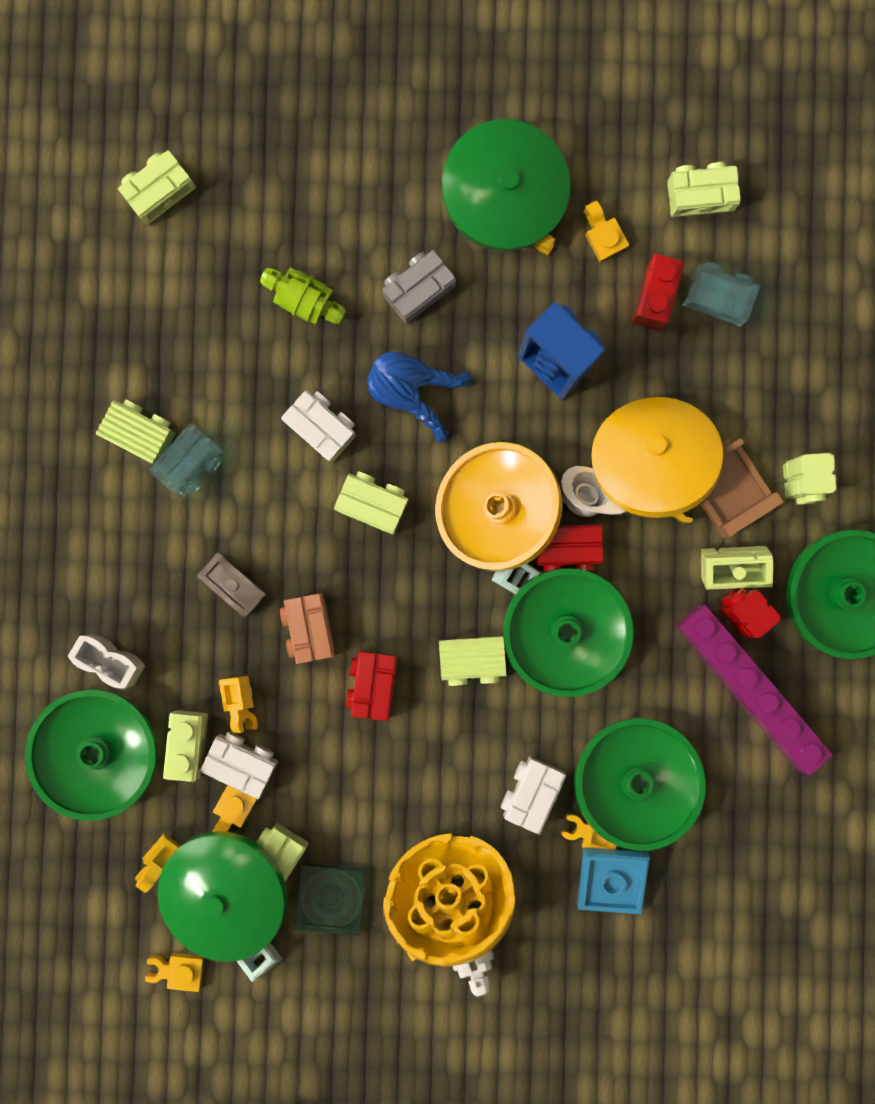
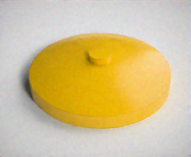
M643 398L620 407L600 426L592 446L593 472L596 482L604 495L621 509L643 517H670L682 514L696 507L712 492L722 470L723 446L715 425L698 408L673 398Z
M497 442L476 447L461 456L450 467L441 482L435 505L438 530L450 551L462 561L476 568L487 571H507L521 567L535 559L546 549L558 529L562 515V494L559 482L549 465L536 453L523 446L507 442Z

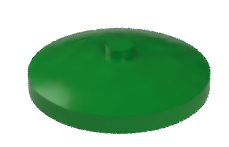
M513 119L488 121L466 132L451 149L442 173V199L452 223L470 241L495 251L509 252L522 250L537 244L547 237L564 215L570 197L568 165L556 143L537 127Z
M839 530L821 536L802 551L789 574L786 601L791 621L797 632L808 644L827 655L843 659H862L875 655V533L862 530Z
M563 567L551 569L528 580L513 596L506 610L503 623L504 646L508 659L515 671L535 689L558 697L583 696L606 686L624 667L633 643L632 617L621 594L603 577L580 568Z
M100 689L73 692L52 702L35 720L25 747L26 770L30 783L37 795L57 813L81 821L107 819L131 807L143 796L150 786L158 762V745L154 729L143 711L126 697Z
M637 718L619 721L605 727L586 744L576 765L574 776L575 796L584 819L603 839L625 849L649 851L674 843L694 825L701 812L705 798V774L697 752L680 732L659 721Z
M224 831L207 832L189 839L170 856L159 878L158 903L166 926L184 947L210 960L221 962L239 961L259 953L275 937L286 915L287 888L279 866L263 847L251 839L236 833Z

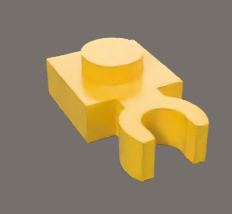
M573 813L566 814L567 820L576 823V829L571 832L562 830L561 834L564 838L568 840H575L579 837L583 838L582 848L616 850V845L599 836L588 823L582 822L578 815Z
M172 953L170 962H167L159 955H152L147 959V964L156 965L159 972L156 974L148 973L145 976L146 982L157 983L161 979H168L167 989L200 991L204 957Z

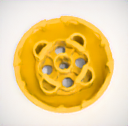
M443 834L426 839L403 855L388 878L390 882L386 898L384 897V914L388 927L396 941L406 952L428 964L458 966L477 960L499 943L511 923L515 908V887L510 870L502 856L491 845L476 837L470 836L468 838ZM455 879L464 880L463 885L459 888L455 884H451V882ZM429 896H435L436 905L433 907H426ZM473 902L481 903L478 909H469ZM447 921H452L450 929L442 931L443 924Z

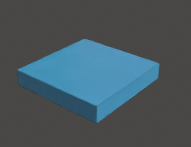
M584 847L577 898L578 910L642 915L650 860L649 853Z

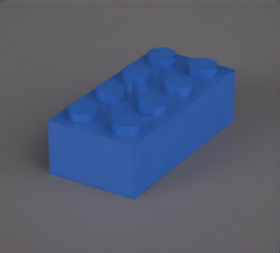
M554 302L526 330L517 357L552 392L563 400L589 374L605 349L600 346L603 342L595 332L590 329L585 331L576 322L578 318L566 305L560 307Z

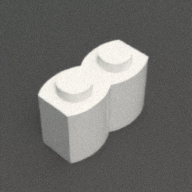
M98 635L79 636L68 655L71 662L78 668L87 672H96L106 684L119 689L134 686L145 668V665L137 656L126 651H117L116 647L109 640Z

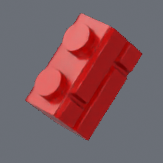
M653 254L647 265L636 305L637 308L632 319L633 324L657 331H662L668 325L685 262Z
M602 525L558 526L552 541L536 557V566H543V572L563 568V565H575V568L595 571V565L603 564Z
M734 588L721 599L723 604L719 607L720 614L727 622H732V628L740 637L761 638L781 618L771 605H767L768 601L758 590L746 591L744 588L739 590Z
M359 651L358 657H352L350 676H356L354 689H348L346 697V708H351L352 717L382 721L390 720L398 655Z

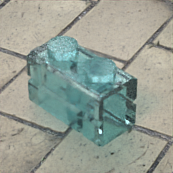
M706 262L705 265L699 264L693 272L682 305L741 327L749 319L760 285L752 283L753 278L746 274L736 273L733 276L722 272L723 267L711 262Z
M190 423L148 471L176 496L181 498L185 494L191 496L200 487L202 482L199 481V478L206 470L212 472L221 463L223 458L220 455L224 450L198 427Z

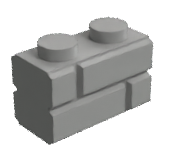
M433 250L427 255L424 252L419 253L409 262L411 266L402 274L396 271L384 281L383 296L405 324H408L456 287L455 277Z

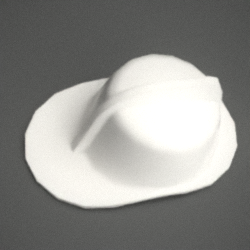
M574 466L563 474L561 480L562 502L566 503L574 514L581 517H591L598 513L611 515L626 512L604 495L596 482L593 468Z

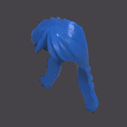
M389 352L382 354L375 360L368 375L367 383L369 392L376 401L392 409L405 410L413 414L418 420L423 421L425 426L431 429L435 440L440 443L446 442V438L449 437V431L444 429L432 409L425 402L421 401L418 388L426 384L447 388L470 387L473 378L469 372L454 376L448 372L429 368L416 357L398 352Z

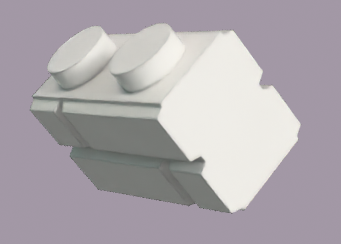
M306 390L281 419L324 458L333 463L356 437V433L352 430L355 424L342 412L336 416L330 411L328 407L331 403L318 391L312 395Z
M227 732L226 736L219 734L216 736L200 772L259 799L263 795L278 763V760L272 758L274 753L259 745H256L255 749L244 745L245 739L235 733Z
M531 756L528 757L527 762L521 761L514 775V779L518 780L513 792L509 790L506 792L501 804V808L505 810L503 814L504 819L536 834H541L566 778V773Z

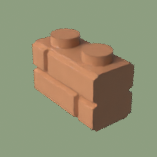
M324 593L284 600L285 607L280 608V616L283 627L289 626L291 639L286 640L289 658H295L296 664L336 656Z

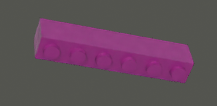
M697 605L674 625L798 772L809 777L833 756L706 605Z

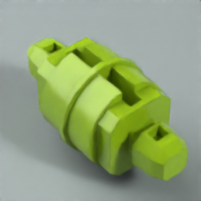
M291 267L284 276L281 275V272L272 268L265 269L260 282L271 291H276L273 302L278 304L280 308L292 313L294 317L297 316L315 325L321 316H324L325 320L332 323H341L346 313L345 308L335 301H330L333 290L315 279V276H309Z

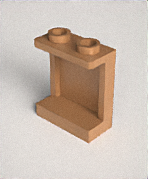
M729 437L722 441L723 463L719 480L709 496L700 503L722 539L734 535L784 503L777 492L771 493L742 448L741 445L744 444L742 438L732 442Z

